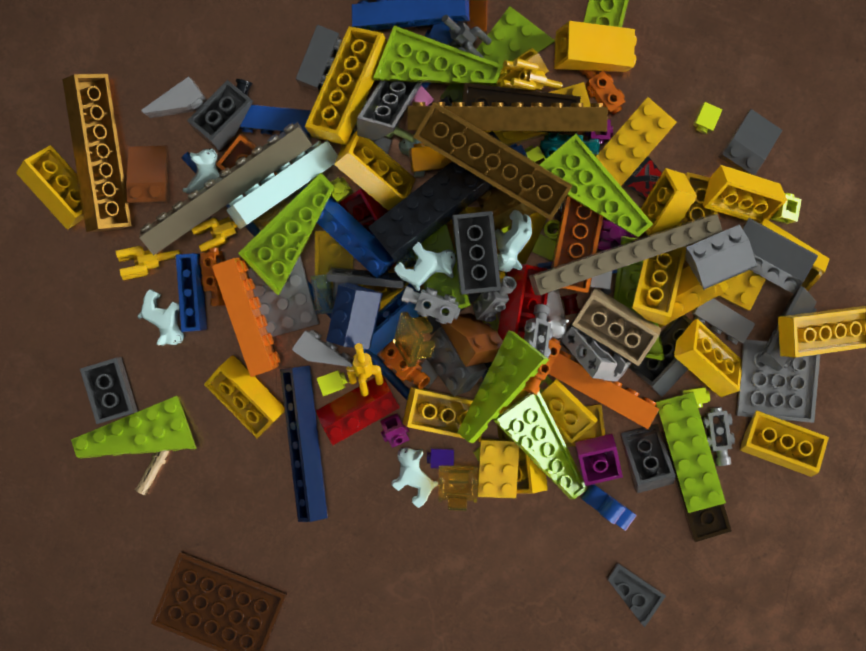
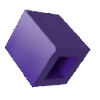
M431 448V452H427V464H431V468L454 469V448Z

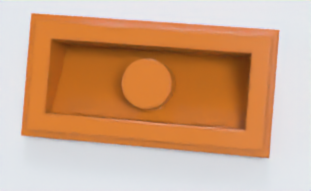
M469 0L470 21H467V26L470 29L477 26L484 33L487 32V0Z

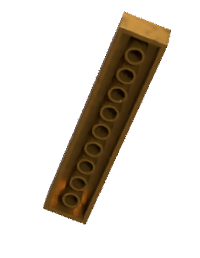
M412 102V106H408V130H418L431 106H425V102ZM436 102L482 131L607 132L608 107H603V103H590V107H583V103H571V107H563V103H551V107H543V103H531V107H523V103H511V106H504V102H492V106H484V102H472V106H465V102H452V106H445V102Z

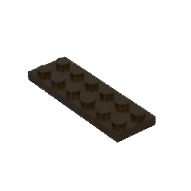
M464 83L462 102H465V106H472V102H484V106H492V102H504V106H511V103H523V107H531V103H543V107H551V103H563V107H571V103H580L581 96ZM537 131V132H545V133H553V134H562V135L574 136L577 131Z
M661 431L694 542L731 532L724 504L688 513L665 432Z

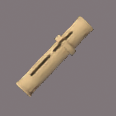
M170 450L152 454V460L135 491L146 496L162 464L166 463L165 459Z

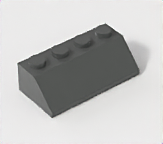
M380 81L357 117V136L376 141L392 133L423 82Z
M493 211L453 215L452 223L460 295L501 290Z
M748 218L742 229L750 241L757 267L751 269V271L795 294L806 279L818 255Z
M800 286L797 292L791 296L781 316L816 312L817 309L814 307L817 301L804 287ZM777 323L758 361L779 372L783 367L787 368L791 358L780 356L779 328Z
M686 315L670 322L660 333L665 358L663 361L645 357L639 366L633 363L629 367L630 370L661 397L688 370L686 366L674 357L676 341L693 322Z

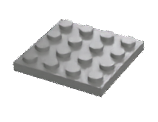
M299 256L280 295H277L247 264L249 269L247 271L248 277L252 278L255 285L253 292L255 297L258 296L261 308L259 309L261 315L266 317L268 324L266 329L268 333H271L272 337L320 324L301 256Z
M745 340L742 346V371L736 416L753 417L757 410L781 420L814 423L820 354L790 357L791 361L787 368L783 367L778 372L758 361L768 341Z

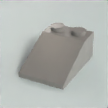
M188 76L141 111L149 118L188 113L194 110L197 111L207 99L197 84Z

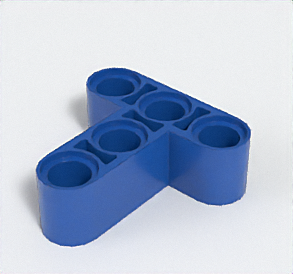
M595 484L590 485L581 497L583 501L596 509L600 515L625 531L637 516Z

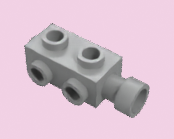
M505 276L500 281L501 290L481 293L473 302L476 320L492 322L496 319L495 315L506 308L505 304L509 301L508 293H511L517 286L516 281L512 277Z
M406 286L401 298L403 302L416 304L414 310L418 311L417 314L423 317H435L436 321L442 324L452 323L453 318H458L461 308H458L459 302H456L455 297L445 294L444 297L437 295L438 291L429 287L426 290L422 289L418 293L413 291V288ZM428 301L431 303V306L426 307L423 303ZM444 308H447L449 310V313L444 314L442 313V310Z
M537 304L534 306L533 312L535 318L526 321L524 340L548 358L551 354V350L548 348L549 340L553 337L551 323L546 322L550 307Z
M722 407L710 408L711 412H705L706 417H703L705 429L708 428L709 436H707L710 450L716 451V466L730 465L731 457L728 456V449H732V444H735L734 433H730L729 425H732V416L727 413V410H722ZM715 417L719 418V423L717 424L713 423ZM717 436L722 437V441L720 443L716 442Z

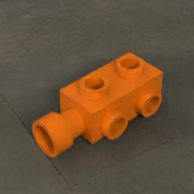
M580 70L582 75H586L588 78V82L585 84L587 86V94L591 98L594 96L598 103H603V107H608V114L612 113L615 115L623 109L621 106L626 102L624 100L625 96L620 89L615 87L610 74H606L605 71L598 74L597 71ZM599 80H601L604 86L599 85ZM610 96L613 97V99L615 100V102H612V101L610 100Z
M218 247L210 248L207 252L200 253L199 259L202 269L201 284L203 290L211 291L210 306L225 305L212 265L218 264L217 258L220 259V263L225 261L223 251H219Z
M551 338L549 340L548 348L551 350V354L548 357L549 361L546 364H542L537 369L538 373L534 377H530L529 381H526V385L523 388L526 392L533 395L538 394L541 381L545 380L555 358L559 354L561 342L557 339Z
M391 341L380 354L385 360L383 363L391 370L394 368L397 371L395 375L403 382L405 380L409 382L413 380V383L419 389L425 388L430 382V377L425 372H421L423 368L420 365L421 360L414 354L410 356L407 353L409 349L403 343L397 344Z

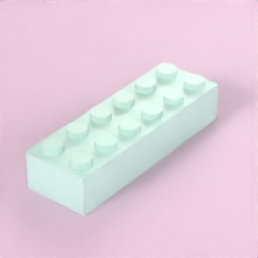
M328 140L324 143L318 141L306 150L308 154L305 151L291 160L292 165L290 162L286 163L275 171L277 175L273 172L260 182L261 186L257 183L245 192V197L241 194L230 202L229 205L231 207L226 211L238 228H243L334 165L338 155Z

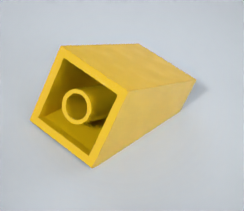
M568 21L556 31L554 69L627 72L636 63V55H634V48L637 43L635 29Z

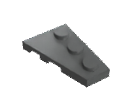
M619 563L616 564L607 577V580L645 628L666 595Z

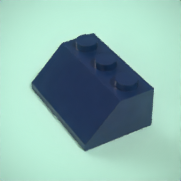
M348 282L338 285L326 341L355 348V345L360 343L363 349H370L383 293Z

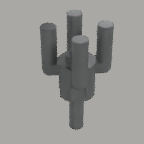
M444 15L442 22L450 28L449 32L453 39L450 46L484 58L473 47V42L478 37L486 45H489L492 41L491 38L477 26L470 29L464 22L458 21L455 23L448 15Z

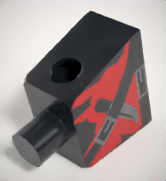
M647 156L622 186L646 200L662 172L650 157Z

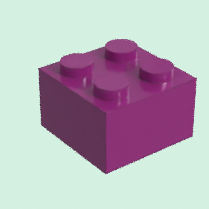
M613 433L575 442L585 486L623 477Z

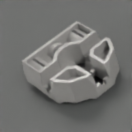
M571 327L561 340L592 378L617 382L632 363L576 327Z

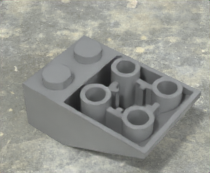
M305 330L292 348L294 352L307 361L348 367L353 365V358L345 352L341 354L336 351L338 347L328 341L325 343L321 340L322 335L315 330Z

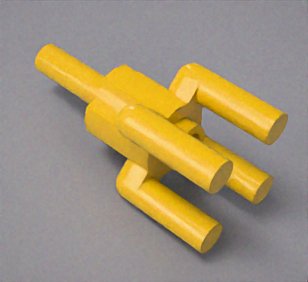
M517 58L514 62L505 60L503 63L504 68L518 71L520 74L519 79L512 78L511 81L502 79L500 82L501 87L540 91L543 86L554 89H561L563 86L562 82L547 79L545 72L539 71V65Z
M228 216L222 220L211 218L198 224L191 230L197 236L210 230L213 239L199 245L201 252H207L210 248H217L227 244V238L237 234L235 228L238 226Z
M142 246L116 250L119 262L134 259L135 266L119 269L123 280L147 276L149 274L148 269L159 267V261L174 259L176 255L180 254V250L153 255L150 250L144 251Z
M357 343L355 345L356 354L353 356L352 367L347 366L346 370L349 383L352 385L356 384V377H358L361 395L367 396L369 393L366 383L367 378L373 374L377 385H382L384 381L381 367L372 365L370 355L364 353L362 344Z

